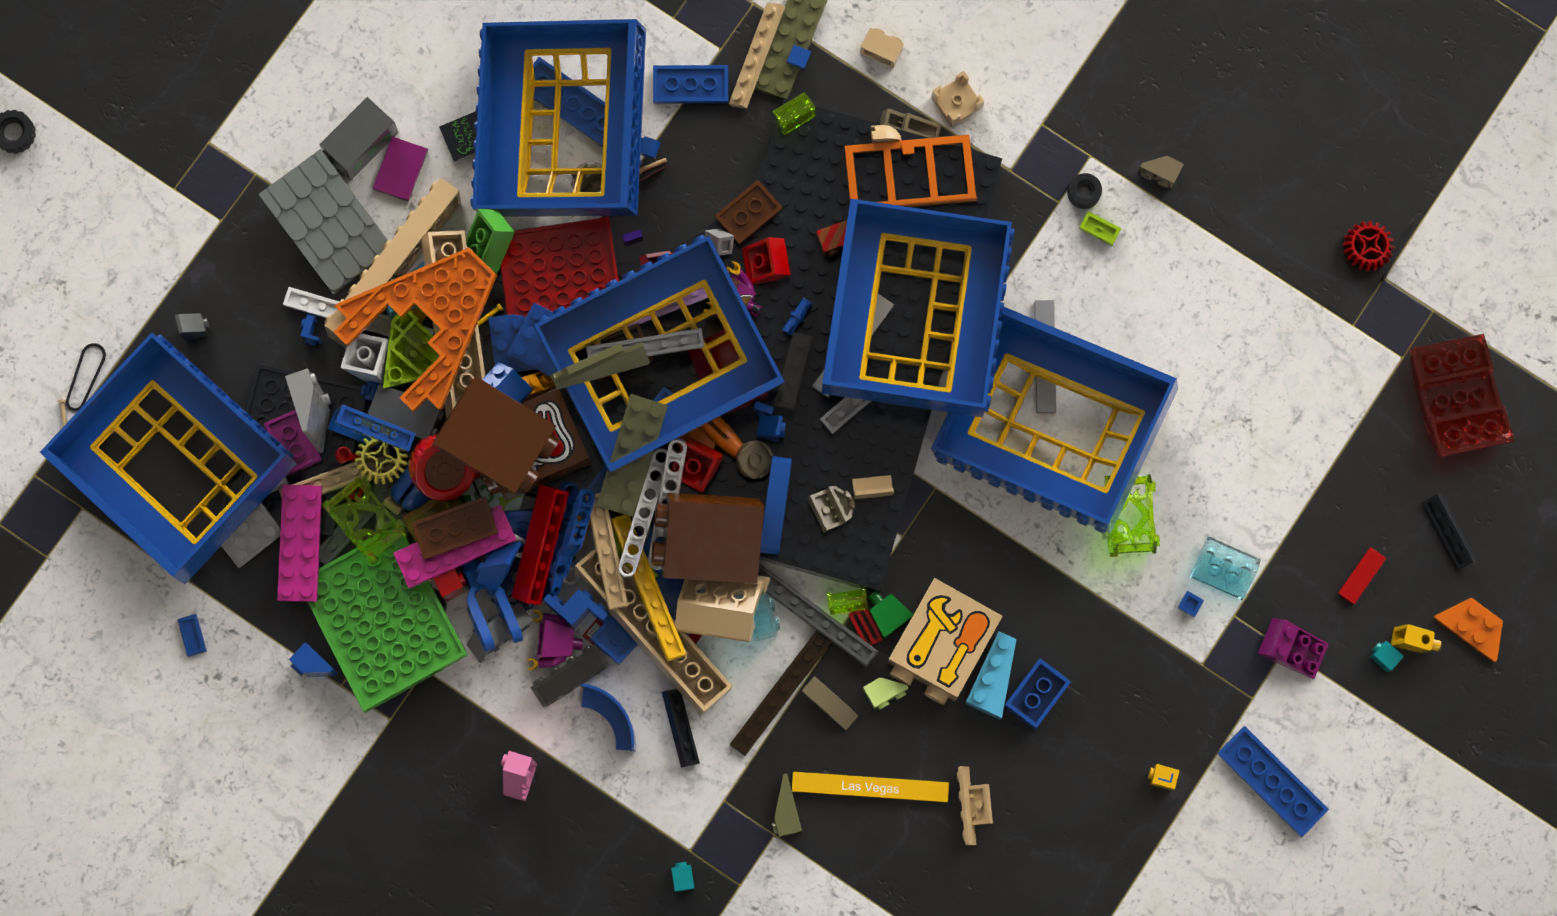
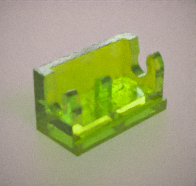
M805 92L772 111L777 124H780L784 135L817 116L815 106Z
M861 586L859 590L831 594L830 591L827 592L828 607L831 615L869 609L866 588L864 586Z

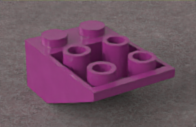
M1272 618L1258 654L1272 662L1315 679L1329 644L1287 620Z

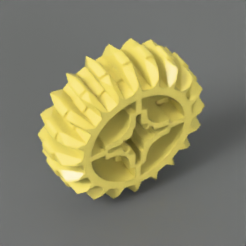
M364 438L363 440L366 445L359 444L358 446L362 451H356V455L361 456V458L355 459L356 463H362L357 466L358 470H363L361 475L364 477L368 474L367 481H371L374 477L375 484H378L379 479H381L382 484H386V478L392 483L393 479L391 476L393 475L398 479L400 476L397 471L404 472V469L400 466H407V462L402 460L408 458L407 454H401L404 450L392 446L397 452L396 459L387 454V446L389 444L371 438V441ZM382 444L378 451L368 452L373 446ZM384 454L386 460L381 463L377 457ZM366 458L376 462L375 472L367 467ZM395 464L388 472L381 473L386 465Z

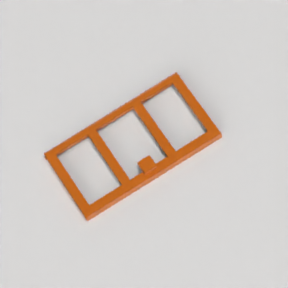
M969 135L845 146L850 200H858L853 153L883 151L888 201L878 203L921 207L975 202L977 199ZM962 144L968 194L938 196L933 146ZM925 147L930 197L896 200L891 150L902 149L903 155L914 154V148Z

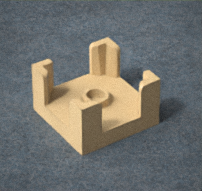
M965 71L956 75L955 80L945 87L941 88V86H938L932 90V99L951 127L979 111L984 105L981 95L979 94L977 97L969 85V77Z

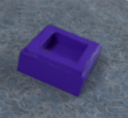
M641 230L622 236L625 247L643 241Z

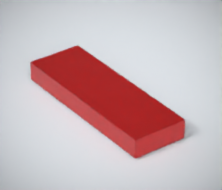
M1370 547L1337 594L1354 605L1384 563L1386 557Z

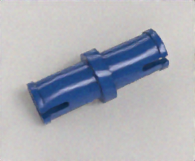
M802 298L795 311L790 313L791 317L782 328V331L792 336L800 322L803 323L805 320L804 316L813 304L809 303L807 299Z

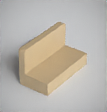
M891 475L852 479L854 499L891 496L894 493Z

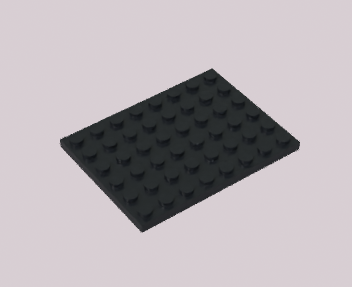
M257 364L245 412L266 430L265 422L295 410L285 376L296 372ZM316 377L319 386L325 394H329L331 400L328 426L334 411L342 404L364 413L367 401L363 400L364 395H360L361 386ZM327 426L323 453H320L322 461L286 476L289 485L352 463V461H347L344 464H340L335 457V452L338 448L345 446L354 454L357 440L331 431ZM232 460L231 468L236 464L235 461H233V460ZM241 468L226 486L237 495L252 478ZM345 487L322 495L321 535L333 536ZM278 490L269 494L262 503L281 526L282 498ZM225 492L223 495L220 512L232 500Z

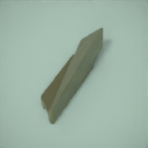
M642 342L625 350L621 343L552 374L551 378L556 388L562 389L648 365L650 361Z

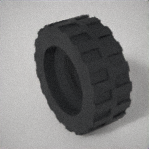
M17 110L1 112L0 148L7 153L14 154L22 153L30 148V145L34 142V137H36V129L30 118ZM11 123L21 125L23 130L21 137L17 140L7 139L4 135L7 125Z

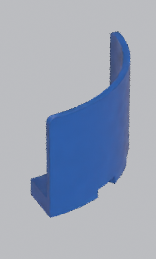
M581 683L583 689L581 707L596 711L609 722L615 734L616 750L636 752L634 729L622 705L608 692L596 686Z

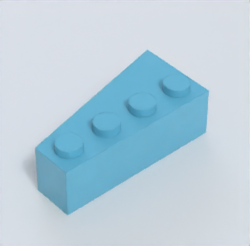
M998 631L965 704L1001 720L1016 644L1015 638Z

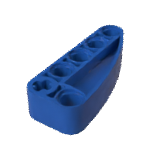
M772 457L761 537V553L779 555L792 464L791 458Z

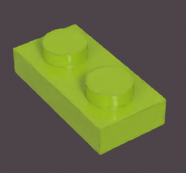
M1089 211L1079 227L1080 230L1110 246H1113L1122 229Z

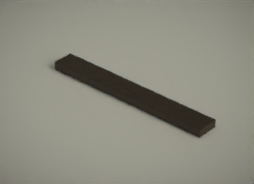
M817 630L732 740L730 745L742 755H747L832 642Z

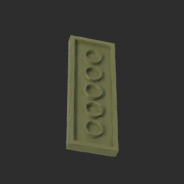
M787 0L755 90L784 100V98L788 99L800 68L787 64L788 57L794 45L808 50L828 0Z
M630 394L610 463L657 440L668 405ZM654 450L610 473L607 470L596 506L634 517Z

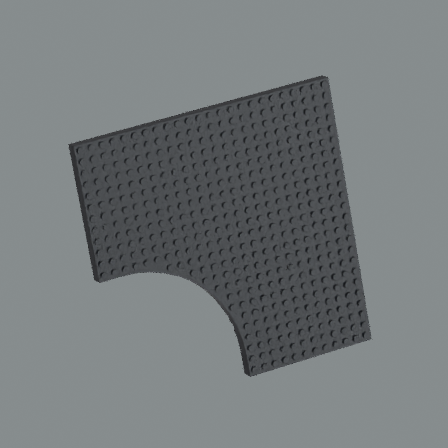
M784 98L767 153L755 176L746 187L747 189L755 181L759 180L783 207V210L742 244L738 245L734 240L732 254L720 256L726 268L730 267L733 270L734 264L731 261L737 262L740 265V269L746 274L742 248L767 237L784 238L791 275L778 281L753 285L756 293L753 303L761 306L762 309L757 317L750 314L785 381L767 391L768 399L760 401L763 404L774 407L772 416H783V422L786 423L784 438L780 437L779 442L756 438L760 417L756 416V412H753L755 404L723 415L721 418L734 430L743 444L748 441H761L771 449L773 456L792 459L779 555L760 552L759 560L880 593L932 410L871 401L832 435L822 424L820 418L845 397L830 395L828 398L814 389L813 384L825 369L843 252L841 250L838 255L833 257L823 256L816 238V231L848 219L850 196L845 146L872 143L870 126L881 124ZM896 129L902 141L928 138ZM953 144L933 146L938 196L968 194L963 147ZM925 147L914 148V154L903 155L902 149L891 150L896 200L930 197ZM971 150L977 197L975 202L912 208L986 218L1002 158ZM883 151L853 153L858 200L871 202L888 201ZM715 220L703 231L666 251L675 253L674 250L685 243L687 246L691 245L693 239L701 235L705 236V230L718 228L726 230ZM886 240L882 264L904 268L908 243ZM915 244L911 269L933 272L937 248ZM943 249L939 273L961 276L965 252ZM640 259L616 264L618 280H623V275L632 270L635 273L640 271V266H642ZM501 267L480 319L495 309L497 304H500L504 310L497 312L492 317L507 315ZM881 272L878 294L893 303L894 306L871 337L869 352L921 359L932 279ZM938 280L935 302L957 305L960 283ZM709 298L686 306L692 318L704 313V309L710 310V305L706 304L710 302ZM802 298H805L813 305L804 316L805 320L803 323L800 322L793 335L790 336L782 331V328L791 317L790 313L794 312ZM681 309L657 317L665 332L687 321ZM934 309L931 331L953 334L956 312ZM713 315L696 323L697 328L702 329L703 340L724 330L720 319ZM489 319L478 327L485 376L495 366ZM652 320L639 324L644 337L659 335ZM688 327L682 331L691 330V328ZM930 338L926 360L945 363L951 341ZM586 347L575 352L579 361L588 358ZM688 350L652 356L653 361L648 365L618 375L629 397L630 394L652 401L663 387H666L672 393H676L699 381ZM868 359L866 376L888 379L891 363ZM897 363L894 380L917 383L919 366ZM926 367L923 384L938 387L943 370ZM536 369L517 373L524 377L540 371ZM612 378L603 382H599V379L589 381L599 399L618 389ZM565 388L559 389L589 456L591 465L545 485L559 488L562 482L569 481L578 486L579 492L589 487L604 467V463L596 447L591 445L592 440ZM621 395L602 404L612 425L623 420L627 406ZM672 441L662 445L657 449L662 448L668 451V446ZM676 443L673 444V450L678 453L680 447ZM715 445L714 450L724 454L714 476L705 490L700 492V495L760 498L764 505L765 514L770 472L763 478H747L739 471L736 458ZM656 458L659 463H664L666 458ZM674 461L670 462V464H669V468H670V469H671V467H672ZM653 471L650 475L659 476L660 472ZM891 475L892 488L894 489L893 495L854 499L852 479ZM568 486L566 488V491H568L569 494L572 489L571 486ZM830 486H838L837 488L843 491L847 490L851 494L855 508L853 509L852 517L847 522L837 528L823 532L807 498L810 495L826 490ZM539 487L527 492V494L537 496ZM608 510L610 518H615L624 515L612 510ZM655 511L653 513L649 529H652V526L654 524Z

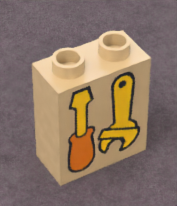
M934 578L887 662L893 666L890 675L908 686L911 685L913 679L927 685L924 695L939 704L944 705L948 698L955 701L1003 616Z

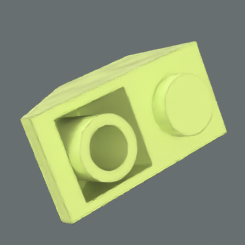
M878 678L863 687V691L873 708L878 707L880 710L890 704L889 700L893 698L898 700L905 696V691L908 690L906 684L884 678Z

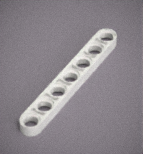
M681 438L674 439L668 446L658 504H662L663 500L666 499L667 493H679L687 452V444ZM676 442L681 443L683 446V451L680 453L673 450V444ZM672 461L677 462L680 466L676 472L671 471L669 468V464ZM668 480L676 483L675 490H668L666 488ZM654 524L648 562L652 569L659 570L660 566L652 565L653 542H656L657 537H663L664 528L655 527Z
M657 449L652 456L619 564V573L626 578L632 577L637 569L660 494L666 461L659 463L656 460V455L664 453L667 456L668 451L666 449ZM653 471L660 472L661 479L659 481H653L650 478V474ZM648 489L654 490L656 494L652 500H648L644 495ZM641 508L649 509V517H640L639 510ZM636 526H641L644 529V534L640 537L635 536L633 533V529ZM636 545L639 552L636 555H630L627 551L628 546ZM625 563L633 566V571L629 574L622 571V565Z

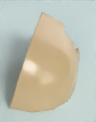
M870 126L872 143L902 141L900 134L891 126Z

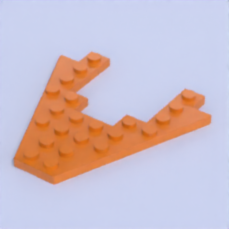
M466 248L337 303L335 307L346 319L337 327L334 333L349 346L388 306L403 318L417 305L440 328L427 342L440 357L399 398L413 412L427 399L441 411L497 274L470 248Z

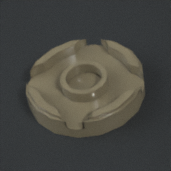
M748 441L738 450L736 456L737 467L747 478H763L771 470L773 454L764 442Z

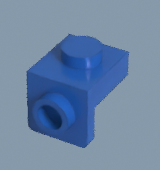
M307 314L306 319L302 320L300 330H302L300 336L305 340L304 343L308 345H321L322 340L319 337L313 336L317 319L315 316Z

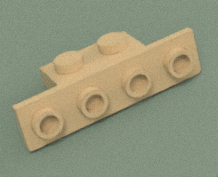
M960 766L958 767L957 780L960 783L959 800L962 803L961 820L964 824L962 836L966 845H977L975 825L993 823L989 784L971 786L969 767Z

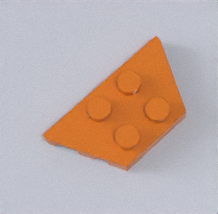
M1469 598L1433 617V619L1493 663L1497 661L1503 620L1476 600Z

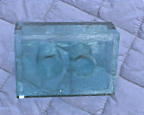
M1207 536L1189 577L1243 600L1258 572L1261 559Z

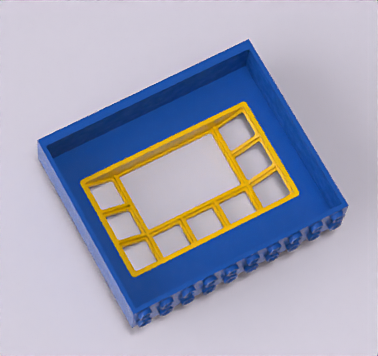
M637 19L482 23V29H480V39L482 41L479 48L480 66H478V76L480 78L477 85L478 103H476L477 121L474 126L476 140H474L473 144L475 159L472 162L474 177L471 181L473 196L470 199L472 209L476 212L478 209L498 210L503 217L638 216L646 28ZM552 55L555 80H535L532 56ZM560 55H580L581 80H562ZM587 55H607L606 79H589ZM563 86H606L602 168H557L561 89ZM535 87H555L554 109L534 110ZM534 116H554L552 139H532ZM552 145L551 168H530L532 146ZM577 174L573 192L553 193L557 175ZM585 174H602L600 192H580ZM530 175H550L545 193H525Z
M851 199L823 376L822 394L983 417L984 412H988L991 402V396L988 393L991 394L994 377H990V375L994 374L996 358H993V356H996L999 340L996 338L999 337L1002 321H998V319H1001L1004 309V303L1001 301H1004L1007 284H1003V282L1006 283L1009 273L1008 265L1012 247L1008 246L1012 245L1014 229H1011L1012 222ZM886 240L908 243L904 268L882 264ZM915 244L937 248L933 272L911 269ZM943 249L965 252L961 276L939 273ZM881 272L932 279L921 359L919 360L869 352ZM938 280L960 283L957 305L935 302ZM934 309L956 312L953 334L931 331ZM930 338L952 342L948 364L926 360ZM868 359L890 362L889 378L882 379L866 376ZM896 364L919 366L917 383L894 380ZM926 367L948 371L945 388L923 384Z
M698 236L693 239L691 245L687 246L685 243L674 250L675 253L669 255L667 252L658 257V262L652 264L650 261L640 266V271L635 273L632 270L624 274L623 280L619 282L616 279L605 284V289L600 291L597 288L589 292L587 298L582 300L579 297L570 303V307L565 309L562 306L554 310L552 316L547 318L544 315L535 320L536 324L533 328L556 372L579 362L575 352L591 344L599 345L601 344V339L619 330L623 331L627 340L633 339L628 325L646 316H650L659 335L680 332L688 327L691 330L698 329L696 323L715 313L718 315L726 331L725 335L707 344L704 341V348H701L713 370V374L658 401L668 405L658 439L610 463L622 421L612 425L602 404L620 395L626 406L629 401V396L617 373L611 375L618 389L600 399L597 397L589 381L565 388L609 473L785 382L710 236ZM703 287L713 308L692 318L683 301V297ZM676 301L687 321L665 332L655 312ZM730 339L740 359L722 369H718L709 350Z
M1004 307L1002 317L998 319L1002 323L999 337L996 338L999 340L996 356H993V358H996L994 374L990 375V377H994L991 394L988 393V395L992 397L997 387L1017 398V401L1008 418L990 408L988 412H984L1005 424L997 442L975 432L982 417L948 412L931 447L936 461L943 465H947V463L953 465V468L961 473L967 471L977 480H982L983 478L996 488H999V486L1004 487L1012 495L1016 496L1018 493L1024 496L1023 499L1028 502L1034 503L1036 501L1041 503V506L1047 510L1052 511V509H1055L1065 518H1070V516L1076 518L1077 522L1084 526L1092 525L1100 533L1105 534V532L1111 534L1178 391L1177 378ZM1008 362L1029 373L1021 392H1017L1000 382ZM1035 377H1039L1113 409L1093 453H1088L1014 421ZM1119 412L1138 416L1129 436L1110 431ZM1012 427L1033 436L1025 454L1003 445ZM1107 437L1126 442L1118 461L1098 457ZM1039 439L1061 448L1053 466L1031 457ZM1067 451L1089 460L1081 478L1058 469ZM1095 463L1114 468L1105 487L1086 481Z
M153 333L137 347L40 451L52 465L161 567L183 584H186L297 464L293 460L294 455L269 434L268 431L258 424L162 335L159 334L157 337ZM152 389L157 390L172 404V407L159 421L154 420L139 406V403ZM133 410L137 411L152 425V428L139 442L134 441L119 427L120 423ZM178 410L193 423V426L179 441L163 428V425ZM198 430H201L214 442L213 447L200 460L184 447ZM113 431L118 433L133 447L118 464L99 448ZM157 432H160L216 484L182 522H179L124 471V467ZM219 449L223 450L236 463L221 480L205 466ZM242 468L252 479L236 495L226 484ZM220 490H223L232 500L215 516L206 506ZM202 511L212 522L196 538L187 529V526Z

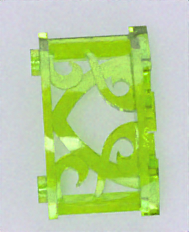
M1151 474L1137 476L1134 485H1145V493L1140 495L1138 492L1139 488L1133 494L1130 491L1121 510L1122 512L1127 507L1129 501L1134 504L1142 514L1138 524L1131 530L1126 522L1117 519L1111 534L1108 533L1107 543L1110 557H1118V554L1152 552V554H1156L1157 547L1160 546V537L1156 535L1153 513V492H1156V482L1152 481ZM1111 475L1104 476V487ZM1145 499H1146V507H1145L1144 504L1141 502V501H1143V500H1145ZM1146 523L1148 524V530L1143 528ZM1119 525H1122L1125 528L1127 534H1125L1124 530L1122 532H1118L1117 527ZM1142 535H1147L1149 543H1136L1134 536L1138 540L1144 541ZM1128 540H1130V542L1132 543V544H1121V543H1124V542H1126V541H1128Z
M357 476L352 483L331 500L325 501L322 506L342 530L347 529L344 533L373 565L378 560L376 557L401 536L406 537L408 534L404 530L406 528L405 524L400 519L396 520L370 490L372 486L366 478L362 480ZM357 487H360L364 492V497L359 498L357 493H355L356 502L352 503L349 494ZM346 497L348 503L334 507ZM370 497L376 505L368 504ZM356 510L377 513L375 532L370 529L353 531L359 522ZM349 511H353V521H347L346 519L347 516H352ZM384 514L390 521L384 522ZM390 526L394 527L391 532L387 531V528ZM365 534H370V535L373 536V537L371 538V537L368 535V539H367V540H363V536H364Z

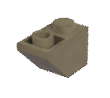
M1164 156L1142 163L1138 172L1146 179L1158 181V184L1162 187L1172 188L1184 164L1169 156Z

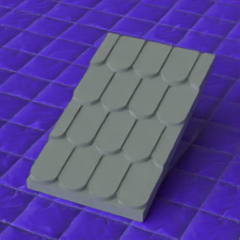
M321 149L259 193L261 199L333 295L358 278L364 270H368L372 266L371 263L374 257L383 252V247L388 241Z

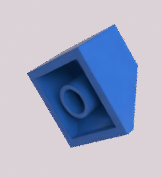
M500 362L482 379L520 404L533 391L532 387L514 369Z
M519 541L513 542L486 554L483 562L479 564L476 573H478L476 582L497 591L510 571L522 543Z
M306 642L289 658L292 662L290 666L301 676L305 674L308 677L336 676L338 674Z

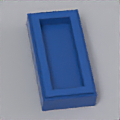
M197 614L177 619L187 656L190 657L207 652Z

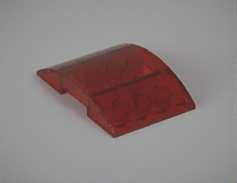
M1484 334L1410 349L1413 378L1420 408L1429 436L1439 457L1515 441L1505 405H1502L1493 374L1494 366Z

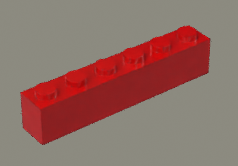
M540 484L511 598L529 604L541 605L569 495L568 491Z

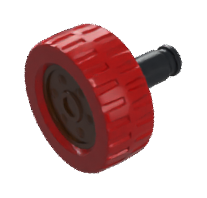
M437 434L430 435L421 440L412 451L408 462L409 476L416 488L426 497L436 501L452 500L467 491L474 480L475 472L433 447L431 444Z

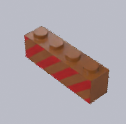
M847 220L816 231V238L823 256L833 257L843 250Z

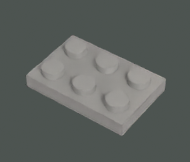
M261 502L221 546L237 567L241 568L280 537L281 526Z

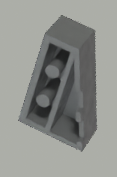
M520 602L515 606L511 604L510 606L521 632L530 627L533 620ZM497 614L492 616L487 624L494 640L495 649L492 650L494 652L498 651L501 645L512 640L510 633L508 634L504 618ZM474 629L467 646L481 663L492 651L484 652Z

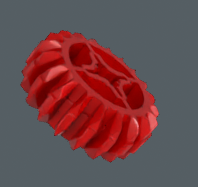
M1362 221L1360 226L1355 224L1353 229H1349L1347 231L1349 235L1344 237L1346 242L1342 246L1347 249L1343 251V254H1349L1346 258L1347 261L1352 259V266H1355L1357 263L1359 265L1358 270H1361L1364 266L1366 272L1370 270V267L1373 271H1376L1377 267L1383 268L1384 263L1387 264L1390 261L1388 257L1393 255L1391 251L1394 250L1395 246L1391 245L1394 239L1388 238L1391 233L1384 232L1385 226L1381 229L1378 228L1379 222L1372 226V221H1368L1366 226L1365 222ZM1362 233H1370V234H1373L1374 236H1372V237H1366V236H1364V235L1362 236V235H1360V234H1362ZM1378 239L1382 243L1383 251H1380L1381 248L1377 245ZM1354 241H1356V244L1360 247L1359 254L1355 249ZM1373 241L1371 247L1364 252L1366 245ZM1365 255H1371L1372 257H1376L1377 259H1366L1363 257Z

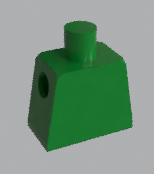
M875 591L868 597L874 605L869 610V614L883 639L887 638L913 617L912 612L892 594L883 599L880 593Z

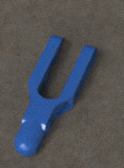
M569 481L562 482L559 489L565 491L568 486H571L572 489L568 495L566 511L563 515L546 581L548 586L544 589V595L546 596L549 594L553 597L560 593L563 580L569 573L572 559L582 548L595 502L593 491L584 488L578 492V486ZM588 493L587 501L583 502V495ZM583 512V518L577 521L578 514Z
M479 558L460 566V570L469 590L466 600L467 612L482 648L486 653L494 650L495 644L476 600V593L482 589H485L487 595L493 598L501 618H504L508 634L510 633L513 642L523 641V636L504 589L499 587L497 591H494L476 582L478 576L476 570L480 564Z

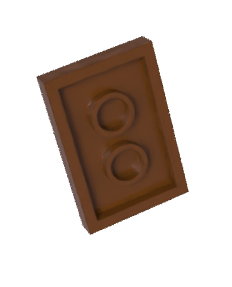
M757 180L714 215V217L728 233L734 235V240L740 245L783 210V207Z

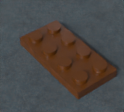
M486 497L411 523L424 560L499 534Z

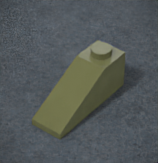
M783 774L774 817L775 822L772 823L774 835L778 834L779 838L802 832L787 774Z

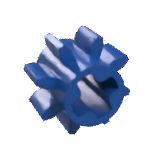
M367 381V385H362L360 395H364V401L372 403L380 383Z

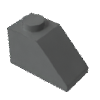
M201 313L175 315L179 334L186 342L209 336L207 331L210 329L208 319H204Z

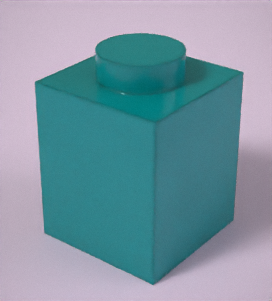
M1387 641L1382 644L1378 642L1371 650L1373 654L1370 656L1387 673L1404 657Z
M686 862L676 863L675 867L671 868L675 892L695 889L691 865H687Z

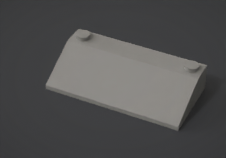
M308 369L287 375L285 378L302 432L320 454L324 450L331 400L329 394H325L319 386L315 374H311Z

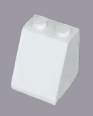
M360 334L347 346L341 369L366 382L374 381L383 385L388 339Z

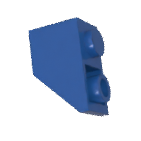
M760 416L756 438L779 442L780 437L784 438L786 423L783 422V416Z

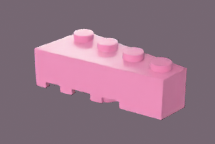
M509 751L508 755L504 754L501 766H503V795L526 802L537 763L531 757Z

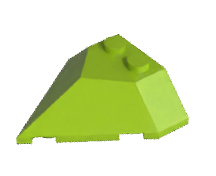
M411 311L403 318L397 314L391 320L383 389L416 381L438 359L437 352L427 343L433 335L417 322L418 318Z

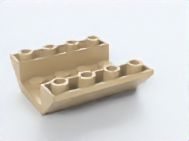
M758 576L757 583L685 579L677 601L676 630L750 643L755 629V611L760 596L766 594L770 577ZM702 588L706 589V592L704 593L697 592ZM738 594L744 595L741 599L734 598Z

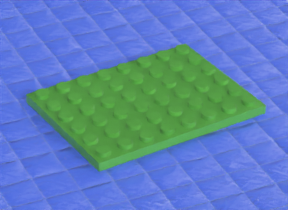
M399 524L319 568L317 602H308L364 713L468 656L430 581L428 580L409 589L393 552L410 545Z

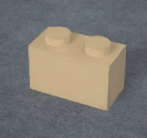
M870 28L860 47V53L894 68L903 50L904 43L898 37L885 35L884 31L878 28Z

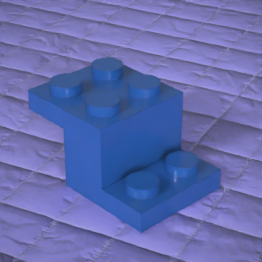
M578 589L565 605L556 595L552 597L548 594L543 599L545 604L569 623L574 630L589 613L603 624L609 619L608 610L601 603L596 605L593 602V596L586 590L582 592Z

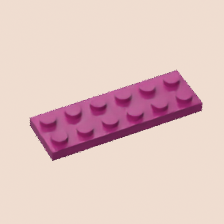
M283 485L277 601L317 602L322 486Z
M501 504L490 509L499 533L497 535L424 560L418 542L393 552L409 589L517 541Z

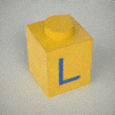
M1156 764L1154 768H1150L1148 779H1151L1150 785L1174 790L1180 770Z

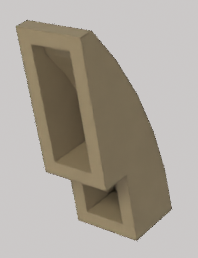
M889 108L882 112L880 120L881 125L891 126L895 129L928 138L939 137L942 126L910 113L903 114Z
M815 676L802 690V693L845 731L858 717L846 703Z

